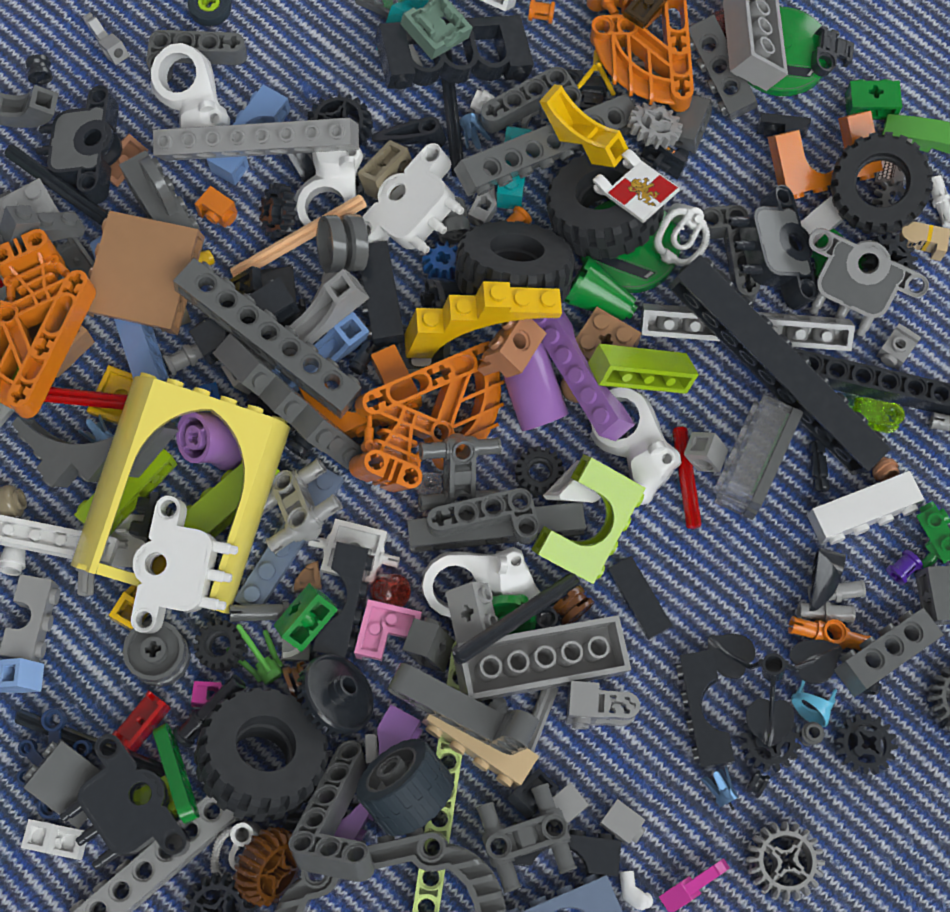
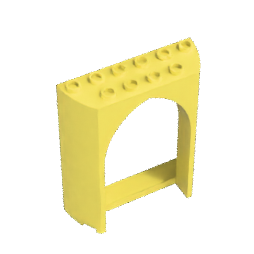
M141 372L140 376L134 377L71 566L134 586L142 584L134 573L100 563L132 466L143 445L160 427L185 414L211 411L220 418L232 433L240 450L243 464L242 493L226 543L238 547V553L236 555L222 554L217 570L232 574V581L229 583L213 581L208 595L209 598L226 602L225 610L216 611L230 614V605L234 603L290 427L287 425V421L281 417H271L263 414L264 409L253 405L243 408L237 406V400L221 396L219 400L210 397L211 392L205 389L194 387L192 391L183 388L184 383L168 378L167 382L158 380L153 375Z

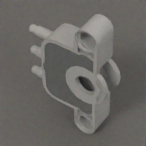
M817 228L809 235L811 249L827 257L817 278L818 296L813 300L810 312L816 315L819 309L822 308L826 298L841 304L835 314V318H846L849 310H854L864 315L857 331L859 336L863 337L866 334L874 318L886 313L898 290L912 297H921L928 291L929 282L924 275L896 261H892L886 248L876 241L865 240L855 244L824 228ZM818 233H823L828 237V243L824 247H816L813 243V238ZM865 253H873L878 258L876 268L869 272L862 271L858 267L859 258ZM914 278H921L923 281L922 288L919 291H911L909 289V282Z

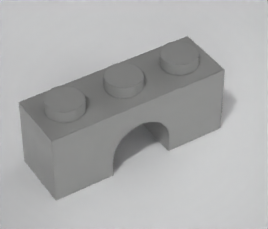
M20 574L13 601L20 607L30 608L31 619L23 628H5L0 647V656L4 659L23 658L39 662L40 658L44 657L46 652V642L44 641L47 631L49 632L53 625V607L58 604L60 599L59 586L53 580Z

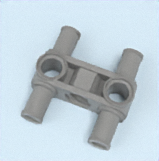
M316 458L301 470L296 469L291 472L283 470L274 477L262 514L263 516L269 510L279 505L286 523L284 525L285 528L266 539L268 547L274 554H277L293 541L301 542L302 540L312 541L316 539L321 533L324 520L343 509L340 500L334 494L317 506L314 505L308 490V484L327 472L325 465L319 458Z

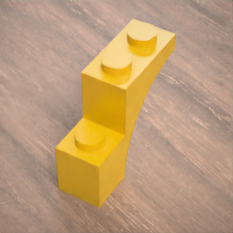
M554 84L539 101L559 141L582 144L591 163L595 165L615 168L623 158L622 154L628 150V147L620 130L606 127L587 116L570 99L562 85Z

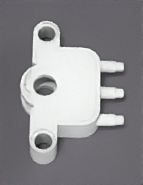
M431 143L426 145L404 169V173L394 174L382 183L377 195L378 202L374 203L363 215L369 243L386 241L391 237L403 248H416L426 254L429 252L430 247L424 241L434 230L441 234L447 232V227L444 226L442 221L451 210L459 215L464 213V208L455 200V195L442 181V178L451 168V160L438 144Z
M164 496L157 501L149 532V539L151 541L143 544L136 551L133 558L134 574L142 584L137 587L131 624L136 631L141 633L157 632L162 627L166 608L184 612H196L202 608L211 610L226 609V602L209 598L208 595L211 581L228 583L232 581V574L214 569L217 553L236 555L238 547L216 541L212 535L203 531L184 527L187 515L186 505L183 501L173 496ZM175 503L177 510L174 515L168 517L166 508L169 504ZM163 555L167 561L166 568L162 573L156 575L152 569L153 560L157 556ZM146 613H150L152 623L149 627L145 628L142 624V618Z

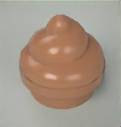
M883 457L872 468L873 477L880 482L895 477L900 473L897 462L892 458Z

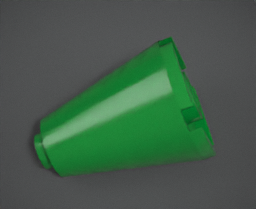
M590 256L580 268L573 280L569 295L563 301L569 305L592 312L598 307L621 321H624L626 317L631 319L638 307L634 304L636 298Z

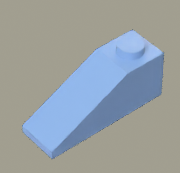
M23 658L0 660V693L41 692L44 664Z

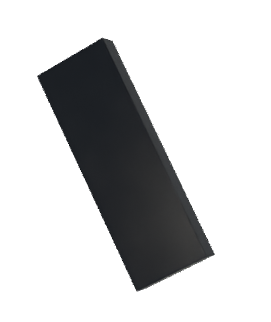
M632 556L607 569L648 640L672 628V623Z

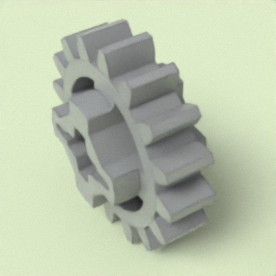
M644 102L642 107L636 105L635 109L631 111L627 127L631 128V135H637V141L643 140L645 142V146L653 144L654 148L658 149L659 145H661L664 149H667L668 145L674 146L676 141L679 140L683 124L678 123L680 120L679 116H672L673 110L666 111L664 105L657 107L653 102L651 106H648Z

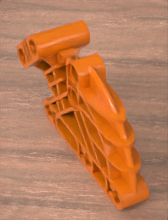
M587 0L586 4L590 10L599 12L607 9L610 15H600L594 18L591 26L590 41L595 46L596 53L604 68L611 75L612 84L616 85V82H618L627 89L629 97H632L634 93L639 97L647 99L648 105L657 102L669 104L670 108L676 112L687 110L691 104L694 92L687 0H668L644 29L623 15H619V11L616 8L617 6L620 7L623 14L624 10L633 0ZM675 8L680 12V30H675L670 26L668 9ZM660 15H662L664 43L647 30ZM631 52L644 62L645 70L632 61ZM652 69L656 71L660 76L652 74Z
M41 229L31 230L21 235L27 250H24L17 238L13 239L18 254L9 242L0 245V275L3 277V284L6 287V300L8 301L0 300V403L14 409L20 417L27 419L34 417L39 412L96 295V289L85 272L81 270L70 272L65 267V261L47 234ZM60 274H61L63 277H65V278H63V279H61V280H58V277H59ZM16 291L21 295V299L16 300ZM42 323L34 341H32L28 329ZM19 367V371L14 381L11 380L16 369Z
M490 341L478 344L357 397L355 410L358 415L367 418V428H364V442L361 444V449L365 453L356 455L350 460V473L365 482L373 481L372 485L380 484V488L389 492H400L416 488L422 481V472L419 469L422 460L419 457V451L416 454L411 453V448L418 446V442L412 439L413 435L422 438L425 443L442 442L446 437L455 434L454 428L466 423L460 432L464 436H474L477 439H486L490 431L499 426L498 422L495 423L499 408L505 406L503 402L500 403L501 385L505 383V380L501 381L500 372L484 376L477 370L483 360L477 361L476 356L490 348ZM441 371V377L434 380L431 379L430 375ZM474 373L475 392L463 397L470 376ZM408 378H415L419 381L420 390L416 394L400 401H396L390 396V388L394 384ZM441 387L431 416L402 405V403ZM475 397L470 417L454 423L461 402ZM379 398L380 403L368 408L367 402ZM372 418L389 424L387 429L382 428L376 432L377 435L382 436L380 439H374ZM435 427L441 430L442 436L440 440L434 435ZM465 444L459 445L455 453L461 452ZM432 459L436 468L443 470L444 459Z

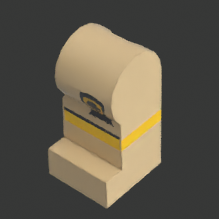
M912 222L910 225L902 228L899 233V241L902 242L907 239L908 244L906 246L908 248L914 247L917 250L931 253L932 260L941 261L948 249L950 229Z

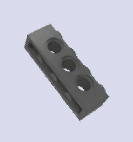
M713 14L690 26L691 51H697L700 57L696 59L701 72L707 71L710 77L707 80V84L712 94H718L721 101L717 102L723 116L728 114L732 121L757 108V100L748 81L730 72L727 39L715 15ZM713 43L716 45V48L711 52L703 50L706 44ZM722 64L727 67L723 73L714 72V68L717 65ZM729 86L737 87V92L733 95L724 93L725 89Z
M924 608L915 614L912 610H909L897 619L900 622L899 625L895 627L893 623H890L878 632L881 635L880 638L875 640L871 636L859 645L862 649L861 651L856 653L852 649L839 658L842 664L834 670L854 698L944 635Z

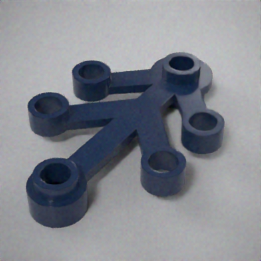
M59 708L48 709L41 717L43 728L49 731L48 745L52 741L57 743L61 739V729L67 723L65 712ZM56 714L60 717V722L57 725L53 723V717ZM32 739L22 740L18 745L19 754L27 757L32 764L38 767L44 757L37 751L38 745L36 741ZM79 740L74 743L73 749L83 757H86L92 752V744L88 740ZM26 743H29L31 745V751L29 753H27L24 750V746ZM81 743H83L86 746V752L84 754L80 753L79 746ZM23 768L18 771L17 781L19 784H24L25 780L22 777L29 768ZM37 799V810L43 819L53 821L60 818L59 814Z

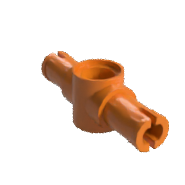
M792 616L789 621V626L793 627L788 628V633L808 637L811 640L832 642L840 645L842 649L847 647L861 651L862 649L859 645L871 637L870 635L851 632L849 628L837 619L827 622L820 620L813 622ZM827 630L832 633L833 639L828 636Z

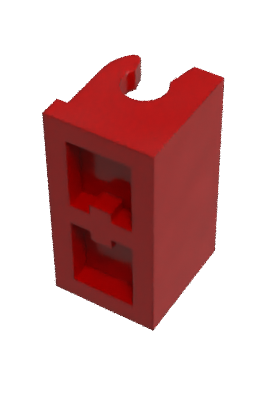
M148 690L145 693V697L112 735L118 737L128 749L136 752L171 708Z

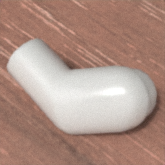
M634 871L619 872L623 899L637 910L650 908L653 904V898L650 893H644L635 886Z

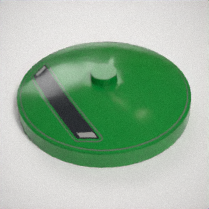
M780 7L788 75L767 91L751 84L749 81L748 83L755 89L769 95L794 96L810 90L823 78L816 75L811 69L812 52L818 47L819 35L814 33L822 25L803 11L790 7ZM819 59V64L823 68L827 69V62L823 59Z
M609 200L594 210L611 208L617 204ZM671 220L666 230H664L665 233L662 235L661 242L664 248L669 249L679 257L680 250L676 249L671 242V234L676 227L674 221ZM657 231L653 236L649 237V241L645 245L637 247L630 254L626 255L625 253L614 259L609 257L602 258V260L594 259L629 293H640L655 288L669 277L676 266L673 263L666 264L663 262L660 253L656 251L654 240ZM678 233L677 241L680 244V237ZM580 256L582 265L588 259L589 256H586V258Z

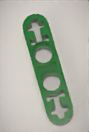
M165 723L153 729V735L175 808L182 822L187 824L199 818L200 814L177 740L169 724Z

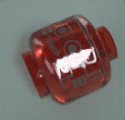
M379 574L371 584V598L373 601L404 607L411 595L409 581L400 574Z

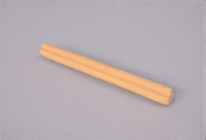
M357 195L322 216L337 215L342 219L344 215L355 214L366 208L367 205L361 195ZM320 217L230 269L232 276L235 277L251 266L262 268L314 238L317 234Z

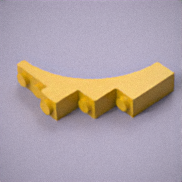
M483 281L476 296L449 295L442 309L416 308L404 334L406 358L431 359L449 341L490 325L525 319L560 318L562 315L560 289L510 287V282Z

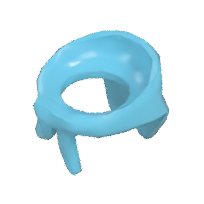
M802 680L796 694L791 696L794 708L805 720L816 722L822 727H826L829 723L831 709L836 702L837 689L833 690L828 701L803 692L805 681ZM801 700L812 704L817 710L808 708Z

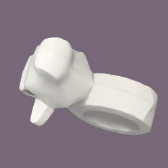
M183 43L170 44L165 47L154 59L151 67L150 85L154 95L160 102L180 111V128L230 125V117L217 99L214 74L210 61L199 50ZM181 58L192 59L196 67L194 83L183 92L173 93L167 83L169 68L175 61Z
M360 148L359 150L312 152L316 175L307 180L297 190L294 201L297 202L294 211L298 212L299 220L303 226L311 222L307 213L308 206L313 197L319 193H336L345 202L356 196V176L363 159Z
M622 387L614 388L609 391L620 402H634L638 408L640 416L638 427L627 438L613 441L599 436L591 424L592 432L590 435L595 444L603 451L616 456L627 457L631 480L646 488L644 499L640 505L648 504L652 501L656 491L670 478L673 471L682 463L681 456L674 447L666 442L650 401L635 390Z
M515 547L496 551V554L460 551L442 553L432 559L426 567L421 583L422 593L425 595L430 607L439 614L451 617L448 603L439 599L433 590L435 577L448 566L456 565L466 568L474 576L475 582L488 583L492 596L523 594L530 600L540 593L524 561L522 551Z

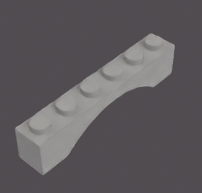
M342 269L322 286L310 307L289 327L297 333V337L301 341L313 344L370 297L357 278L345 269ZM286 349L283 352L284 355L289 357L297 353L294 349ZM257 355L270 369H275L272 365H270L259 355ZM225 366L221 367L234 388L246 394L252 392Z

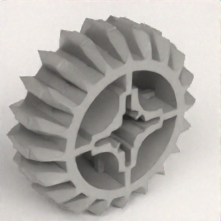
M787 821L781 823L780 829L776 823L770 824L771 833L765 827L760 829L763 838L757 835L752 838L758 847L750 845L747 848L749 852L755 854V857L746 858L747 863H754L755 868L747 870L748 874L757 873L758 878L754 879L752 883L754 885H758L761 882L765 884L761 888L762 894H766L772 889L771 899L773 900L779 897L780 892L783 902H789L790 893L795 901L801 899L800 891L805 896H809L811 891L808 885L813 888L819 886V883L813 876L821 878L824 875L822 871L816 869L817 866L825 865L824 860H817L816 855L823 853V849L814 850L813 845L818 842L817 838L808 841L806 839L810 833L808 829L798 834L799 824H793L789 831ZM775 838H788L794 841L786 850H782L777 846L773 847L770 844ZM800 848L803 849L807 859L806 872L798 861ZM764 851L773 863L770 876L764 867ZM787 854H790L788 863L791 866L784 867L780 870L783 861L779 855H781V857L787 856ZM785 873L801 879L794 886H784L777 883L778 879Z

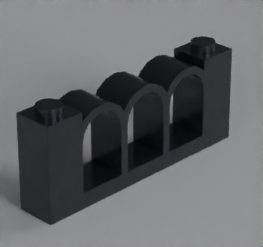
M521 15L465 18L473 27L469 38L462 42L468 64L456 65L447 59L444 52L433 59L435 66L430 68L422 67L413 60L409 45L417 44V42L400 24L401 22L380 23L375 40L387 89L396 88L402 90L411 87L412 83L418 86H428L434 84L439 76L450 83L459 84L470 79L472 73L484 81L498 80L503 75L505 80L521 81L528 79L534 62ZM444 19L446 25L450 23L447 19ZM494 39L500 62L490 63L484 60L478 52L475 40Z

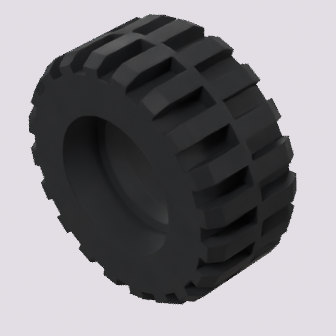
M875 132L870 133L866 138L860 137L856 139L854 144L848 145L843 150L842 155L835 163L830 190L834 207L838 209L839 216L849 222V226L854 229L857 227L863 233L870 234V232H874L877 235H885L886 232L892 231L894 233L900 231L901 228L910 225L921 214L933 188L932 167L928 165L929 159L926 153L922 154L920 152V146L916 142L913 144L908 142V137L900 135V137L893 136V132H885L884 135H878ZM870 162H891L904 173L906 179L905 192L895 204L879 208L865 203L860 198L856 188L857 176L861 169Z

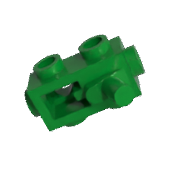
M932 501L920 507L919 511L921 513L916 515L929 538V541L925 543L929 553L922 560L923 568L932 567L938 559L943 564L948 561L950 563V528L947 525L950 523V518L944 508L938 510Z

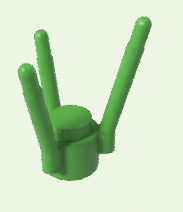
M237 624V630L259 661L255 665L258 670L254 669L245 660L243 662L239 660L238 663L251 673L258 683L263 682L265 686L273 683L283 675L281 668L284 665L277 655L268 630H264L263 635L273 660L269 656L264 658L241 624Z

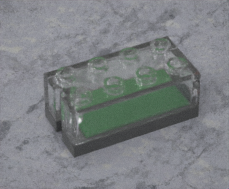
M764 394L760 402L754 401L714 487L713 493L717 494L713 503L740 515L744 514V517L751 520L755 518L766 498L803 411L796 408L792 409V406Z

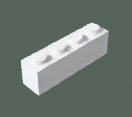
M908 471L815 507L807 517L820 544L830 542L831 545H834L846 539L845 535L854 532L855 535H859L868 531L870 525L878 523L879 526L893 521V516L902 513L903 516H908L918 511V506L924 498L911 472Z

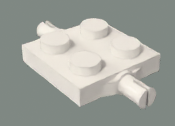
M335 519L332 531L326 539L317 537L308 543V546L321 548L324 551L321 572L335 576L339 575L331 569L336 542L372 549L371 555H375L372 572L367 571L365 582H369L371 585H374L372 583H374L377 571L382 564L398 568V563L400 562V557L385 554L384 546L388 536L387 531Z

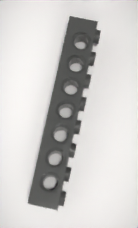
M628 93L588 108L583 112L606 127L620 130L622 136L630 134L631 128L627 127L628 118L631 111L635 109V106ZM549 124L464 158L454 168V171L467 196L475 193L481 196L489 192L492 186L498 184L499 187H503L512 182L516 176H520V178L527 177L534 172L533 169L538 167L541 170L553 165L557 159L565 161L573 157L575 152L581 150L584 153L585 150L582 144L559 141L552 125ZM505 160L509 161L512 166L508 165ZM484 168L487 169L491 173V175L487 174L484 171Z
M193 258L173 280L177 293L340 419L355 403L357 397L361 395L362 387L357 378L351 374L345 375L339 370V366L335 361L330 358H323L318 354L319 351L313 344L301 341L291 327L287 325L283 327L279 324L277 318L266 309L264 311L256 306V302L246 293L242 295L235 290L234 284L225 277L221 279L217 276L214 269L204 261L200 263L197 259ZM204 285H211L214 287L211 291L208 292L200 290L201 287H203ZM224 301H232L234 303L230 308L221 306ZM252 317L255 321L251 324H245L242 322V319ZM265 333L276 335L272 340H265L262 336ZM286 349H294L297 352L291 357L283 354ZM314 365L318 370L309 373L304 370V367ZM335 381L339 386L335 389H329L325 386V383Z

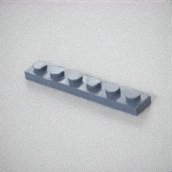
M327 469L326 473L310 482L308 490L314 505L317 506L332 494L336 495L344 483V479ZM285 522L283 523L279 531L285 528ZM293 541L277 554H274L268 547L238 592L234 602L239 605L266 604L306 541Z

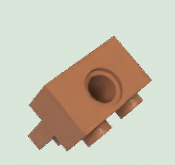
M532 319L502 323V329L496 333L489 343L490 348L483 353L481 357L483 361L477 370L484 376L500 371L506 378L522 373L547 333Z

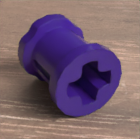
M906 549L902 552V557L893 565H889L886 571L896 583L903 586L907 582V578L915 570H920L923 567V563L916 554Z

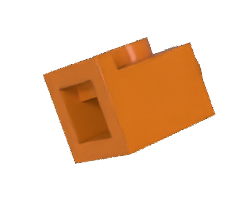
M212 186L195 203L197 213L201 218L205 216L211 223L215 225L219 223L224 228L230 226L238 214L234 201Z

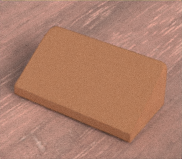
M127 134L122 139L123 149L121 156L110 166L112 168L110 183L116 187L125 179L119 164L145 150L148 151L131 134Z

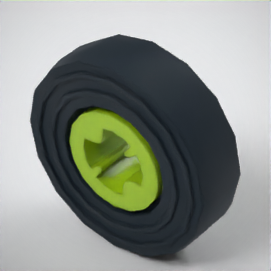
M188 0L190 15L195 22L203 26L210 27L221 24L229 17L232 8L231 0ZM209 2H213V4H211V7H206L208 6Z

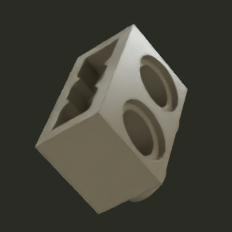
M389 140L357 173L367 195L378 200L377 195L382 183L394 174L404 173V169L412 161L408 148Z

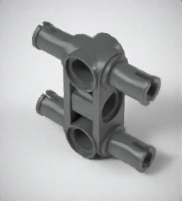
M455 433L443 439L442 442H420L418 451L421 460L443 458L444 464L442 492L419 494V510L422 512L432 510L438 506L455 503L459 496H464L462 500L464 501L499 493L498 488L476 490V458L478 455H500L502 450L500 438L477 439L474 436H464L461 433ZM465 444L461 452L455 453L459 445ZM464 511L461 514H468L470 512Z
M548 783L531 789L540 813L537 815V818L505 828L504 826L501 827L494 802L476 807L485 832L482 834V840L490 865L497 869L504 893L521 888L513 864L515 858L547 847L552 849L559 874L577 869L568 844L571 842V836L568 831L567 822L562 810L555 806ZM550 821H557L562 826V833L558 836L549 835L546 831V824ZM500 839L506 843L507 851L503 855L492 853L490 845L494 840Z

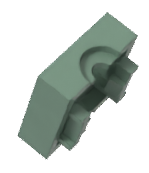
M429 0L423 8L416 10L413 7L403 13L400 23L431 60L468 39L473 28L463 17L464 15L449 0ZM444 16L450 22L447 25L445 21L442 19Z

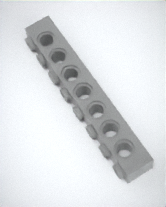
M351 118L153 130V156L164 161L359 150V124Z
M642 304L641 335L720 341L687 306ZM757 312L760 316L764 315L772 322V328L779 335L783 334L791 341V347L852 351L855 325L850 319Z
M208 796L199 803L196 801L200 817L187 824H184L181 819L178 820L184 830L190 824H196L198 827V833L193 839H190L189 850L184 855L165 859L161 847L155 840L140 851V854L132 861L128 859L119 865L115 870L117 874L109 881L107 879L101 881L93 888L94 894L86 901L81 899L69 911L94 912L96 905L101 902L105 904L106 912L135 911L215 841L223 830L232 826L240 818L233 816L234 812L228 809L223 811L220 808L219 816L216 819L209 820L207 810L210 806L215 805L217 801L213 797L209 798ZM179 834L174 835L169 839L168 844L173 843L175 850H177L182 845V837ZM145 863H150L152 865V874L148 878L143 879L140 876V868ZM126 882L129 885V894L127 897L120 899L117 895V889L120 884Z

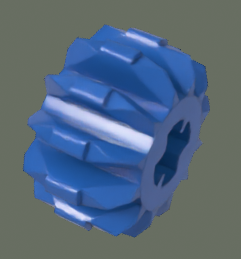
M436 241L434 244L435 249L430 248L429 252L426 253L427 255L422 257V263L424 264L422 267L423 273L428 274V278H455L457 245L449 248L448 241L444 243V246H440Z

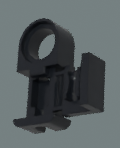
M821 26L814 33L819 35L818 47L812 52L811 69L816 75L821 77L827 76L835 69L839 57L843 60V67H847L852 63L853 42L839 38L840 33L837 30L832 29L828 31L826 26ZM819 59L827 62L828 69L823 68L819 64Z
M566 70L570 77L576 81V85L584 77L583 70ZM590 76L581 89H579L581 97H584V101H581L580 110L584 111L603 103V97L607 95V86L602 76Z

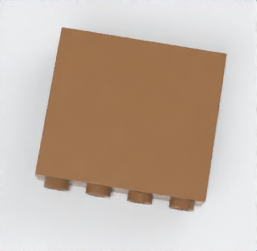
M109 211L108 217L104 219L102 224L103 234L101 241L95 248L96 259L94 266L90 268L88 278L96 289V295L87 314L91 317H94L95 314L164 329L169 334L178 335L188 300L175 291L173 280L193 258L199 261L205 239L204 235L195 228Z

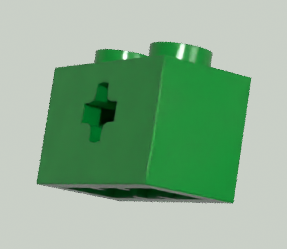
M858 79L850 81L845 92L847 116L871 111L873 120H886L888 114L899 115L902 109L900 81H891L889 79L879 81Z
M309 583L276 621L274 627L284 640L300 652H303L338 609L329 597Z

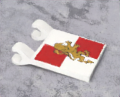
M628 149L622 154V157L625 158L622 163L624 167L631 170L613 186L603 175L599 174L593 179V183H595L593 188L595 192L607 196L644 223L680 191V187L641 161L632 150Z

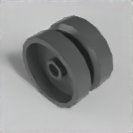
M347 214L342 219L337 215L321 216L317 226L316 244L322 270L325 273H337L343 268L348 272L363 271L367 265L369 255L368 232L363 217L360 214Z
M152 620L142 622L145 628L149 627ZM163 621L162 627L155 633H141L133 628L124 641L122 652L125 665L131 673L142 682L157 687L174 684L183 677L189 667L191 658L188 642L175 626L166 621Z

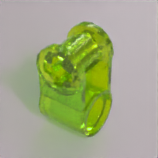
M857 397L854 399L852 409L866 417L868 420L867 425L873 431L893 433L899 428L905 418V411L899 404L878 401L868 397Z

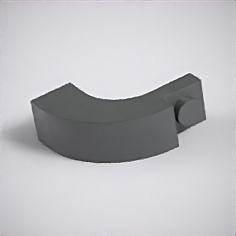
M34 85L30 92L24 95L0 93V125L33 128L48 123L54 116L59 93Z

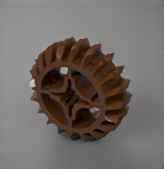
M269 826L267 830L261 829L258 836L252 835L251 842L248 845L244 844L245 850L242 854L238 855L240 860L234 865L237 872L232 877L236 881L234 887L243 899L259 907L262 905L269 907L272 902L278 903L280 896H283L295 879L299 878L298 872L300 869L296 866L288 844L293 833L285 828Z

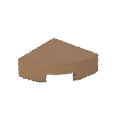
M318 561L308 564L299 573L294 583L295 593L302 592L309 583L318 590L322 589Z

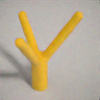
M594 50L593 65L577 84V87L581 89L594 71H599L610 94L615 96L616 93L602 67L603 64L596 50Z

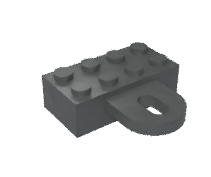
M145 150L119 164L129 189L148 219L200 229L193 215L190 216L188 214L187 206L181 196L176 195L175 188L169 177L164 176L163 169L156 157L151 159Z

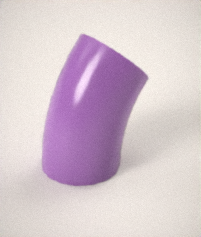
M540 343L522 373L508 378L503 375L522 431L545 425L569 414L549 354L543 343Z
M193 412L182 416L177 426L179 431L176 433V441L184 459L190 463H211L220 470L226 471L234 470L241 464L242 458L236 440L219 417L212 412Z

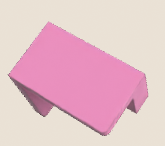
M368 599L354 651L356 659L362 660V657L382 661L388 635L407 638L413 619L423 620L422 612Z

